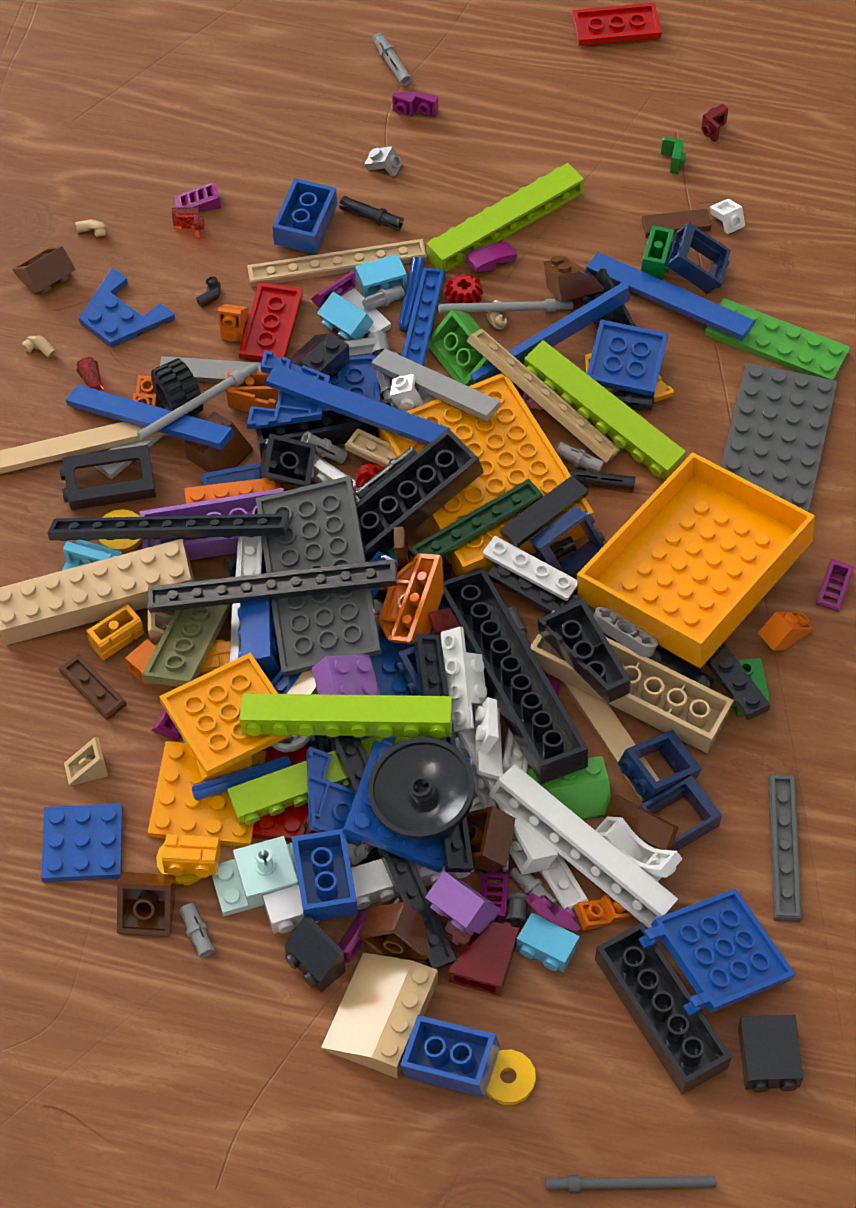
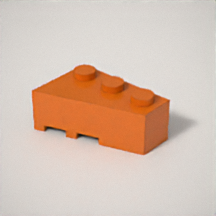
M257 371L245 378V382L232 386L226 390L228 407L245 412H250L251 406L276 409L280 391L266 386V379L270 373ZM227 372V378H229V374L232 372Z

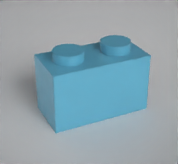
M398 254L355 266L356 281L364 298L376 294L380 289L387 290L396 285L406 289L407 273Z
M332 292L317 312L318 316L322 319L321 324L330 331L333 329L337 330L338 335L345 341L363 338L374 323L366 312Z
M531 913L517 937L516 949L528 959L535 958L543 962V965L549 970H558L564 973L579 946L580 936Z

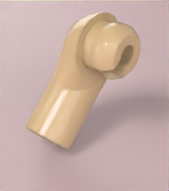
M92 219L75 222L77 233L94 230L96 237L106 235V225L104 222Z
M500 312L487 313L486 317L493 328L500 330L507 324V318L503 319V315H500Z
M29 336L22 343V347L26 352L40 349L47 358H50L56 352L55 348L42 336Z

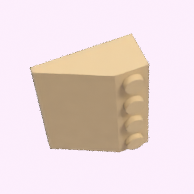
M363 952L321 1050L398 1078L402 1069L400 1064L417 1015L424 1016L437 986L438 970L412 960Z

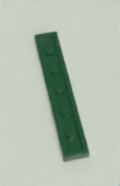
M528 479L410 547L409 554L412 558L418 553L441 555L443 559L522 513L541 499L543 494Z

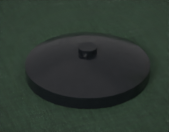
M417 737L397 743L377 760L369 777L368 797L376 818L387 830L405 839L429 840L447 834L465 819L474 801L475 780L469 762L456 747L440 739Z

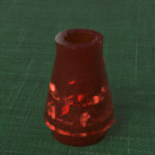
M85 357L79 360L76 364V371L89 388L102 390L103 384L98 362L92 357Z

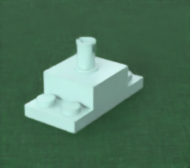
M284 836L233 850L235 859L219 863L217 876L212 875L223 917L263 906V895L298 885L292 843L286 844Z

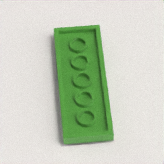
M723 298L720 305L753 319V328L743 341L710 326H707L705 330V336L801 374L835 380L850 351V347L725 298Z

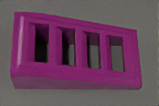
M216 182L208 183L174 196L177 215L221 208ZM186 201L187 205L182 206V202Z
M834 559L830 560L816 601L817 605L840 611L854 566ZM831 572L845 575V579L832 575ZM829 579L843 583L842 587L829 583ZM826 587L840 591V594L826 591ZM823 596L837 599V604L823 600Z
M483 873L481 895L485 898H502V901H489L501 907L500 912L493 921L498 923L505 922L509 873ZM488 879L503 880V884L487 882ZM487 888L503 890L502 892H490L487 891Z

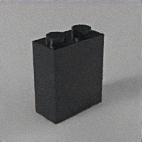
M796 1015L740 1017L738 1034L745 1090L752 1089L753 1092L761 1093L774 1088H780L781 1091H793L799 1088L804 1077Z

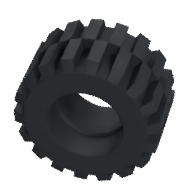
M179 358L151 370L152 385L163 409L174 411L201 394L192 372ZM203 404L185 415L193 416L202 412Z

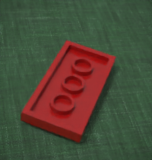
M655 2L572 10L578 46L660 39L662 35Z
M258 283L238 352L239 359L262 362L264 350L273 352L274 356L281 359L282 357L286 358L303 297V288Z
M269 746L265 762L283 756L289 757L291 766L306 761L307 749L311 746H304L295 752H281ZM308 803L299 807L294 805L286 807L282 813L274 816L267 814L260 817V820L253 825V838L271 840L284 836L286 842H292L291 837L305 835L309 817Z

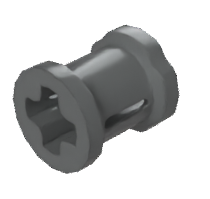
M511 893L507 896L509 911L505 922H509L515 927L525 925L528 920L526 914L527 905H529L525 899L528 895Z

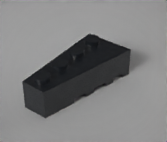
M584 599L538 619L539 634L607 704L631 693V680Z

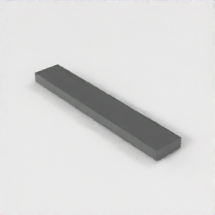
M769 774L774 921L800 922L801 897L795 775Z

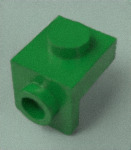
M663 137L661 155L672 156L670 173L678 174L680 165L684 166L687 153L683 152L684 140Z

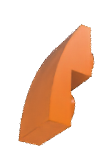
M138 375L136 392L133 393L132 400L157 407L159 400L154 391L151 376Z
M605 894L600 900L578 902L574 906L582 931L606 927L634 918L630 912L608 894Z

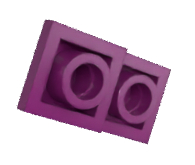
M397 92L392 95L393 111L412 117L415 111L436 117L438 113V96L419 92Z
M506 241L478 248L467 254L465 260L475 272L494 270L496 263L515 262L518 254Z
M531 893L525 899L539 914L552 923L573 931H578L581 928L575 922L578 917L568 906L563 909L557 904L550 911L553 906L543 895L538 898L534 893Z

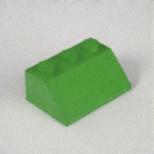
M452 309L432 333L429 349L455 381L471 386L470 374L490 361L467 342L471 334L481 329L469 313Z
M603 756L588 758L587 768L541 784L544 789L583 821L604 817L611 799L609 778ZM532 769L527 770V775L540 784Z

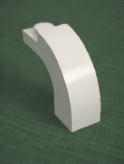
M607 816L595 830L657 882L662 877L667 878L673 874L676 866L682 860L677 851L661 850L645 843L621 817Z

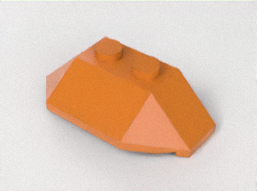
M418 553L412 562L404 566L397 573V586L389 587L378 618V622L390 642L414 644L413 638L416 634L430 633L444 592L441 555Z

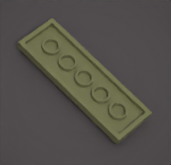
M194 577V581L211 580ZM232 604L175 610L142 674L143 682L179 687L196 679L232 608Z

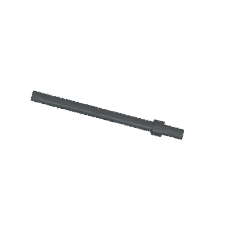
M568 1175V1178H545L546 1190L568 1189V1192H580V1189L716 1187L715 1176L580 1178V1175Z

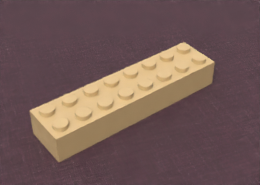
M183 539L0 587V636L4 643L9 645L103 620L126 604L133 611L147 608L149 586L194 582L189 555Z
M538 634L530 649L543 671L604 701L558 652ZM607 638L631 680V693L609 704L665 733L673 730L681 741L708 753L729 715L734 700L647 657H642L629 648Z

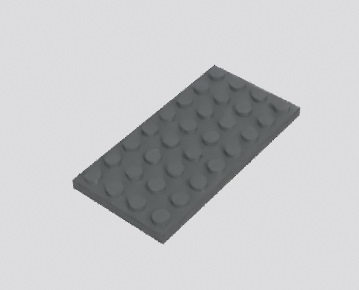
M746 362L720 467L809 512L837 381Z
M351 476L256 498L258 514L289 513L290 524L285 536H261L267 573L366 562ZM371 589L271 600L281 672L284 677L310 671L314 665L326 656L365 654L371 657L382 654Z

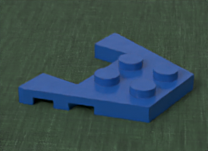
M114 268L109 271L79 317L80 324L113 348L138 337L137 334L147 329L151 331L158 328V324L165 321L170 323L175 320V314L161 303L145 316H141L116 297L115 294L128 284V280Z
M264 350L261 372L270 373L276 363L330 383V376L304 365L300 367L291 363V360L282 357L281 359L274 356L273 352ZM280 391L276 409L251 406L247 429L322 420L324 407Z
M309 747L306 752L309 829L316 832L343 829L354 799L353 792L348 787L325 780L332 754ZM345 834L347 843L359 846L363 842Z

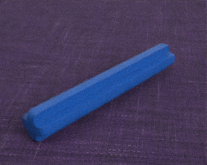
M414 257L412 259L398 323L400 331L408 332L424 267V259L422 257Z
M288 756L267 761L193 785L192 793L195 800L203 799L227 791L228 788L290 767L291 762Z

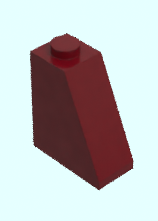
M493 921L450 967L449 982L501 997L516 948L519 928H516L509 922L502 921L498 923Z

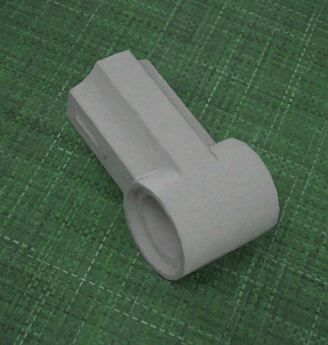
M374 331L367 338L344 341L349 344V356L376 354L377 357L384 349L390 350L387 334L383 331Z

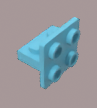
M77 540L76 543L66 541L63 547L66 563L62 571L122 555V552L84 540Z

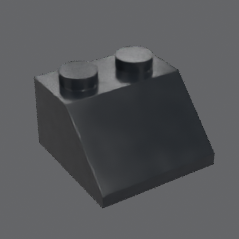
M332 333L315 335L290 360L291 363L300 367L304 365L330 376L331 380L350 362L349 344Z
M269 434L262 452L260 464L261 477L298 487L309 486L316 445Z
M307 914L285 944V959L293 969L299 968L303 973V979L311 988L316 986L322 992L345 973L344 952Z

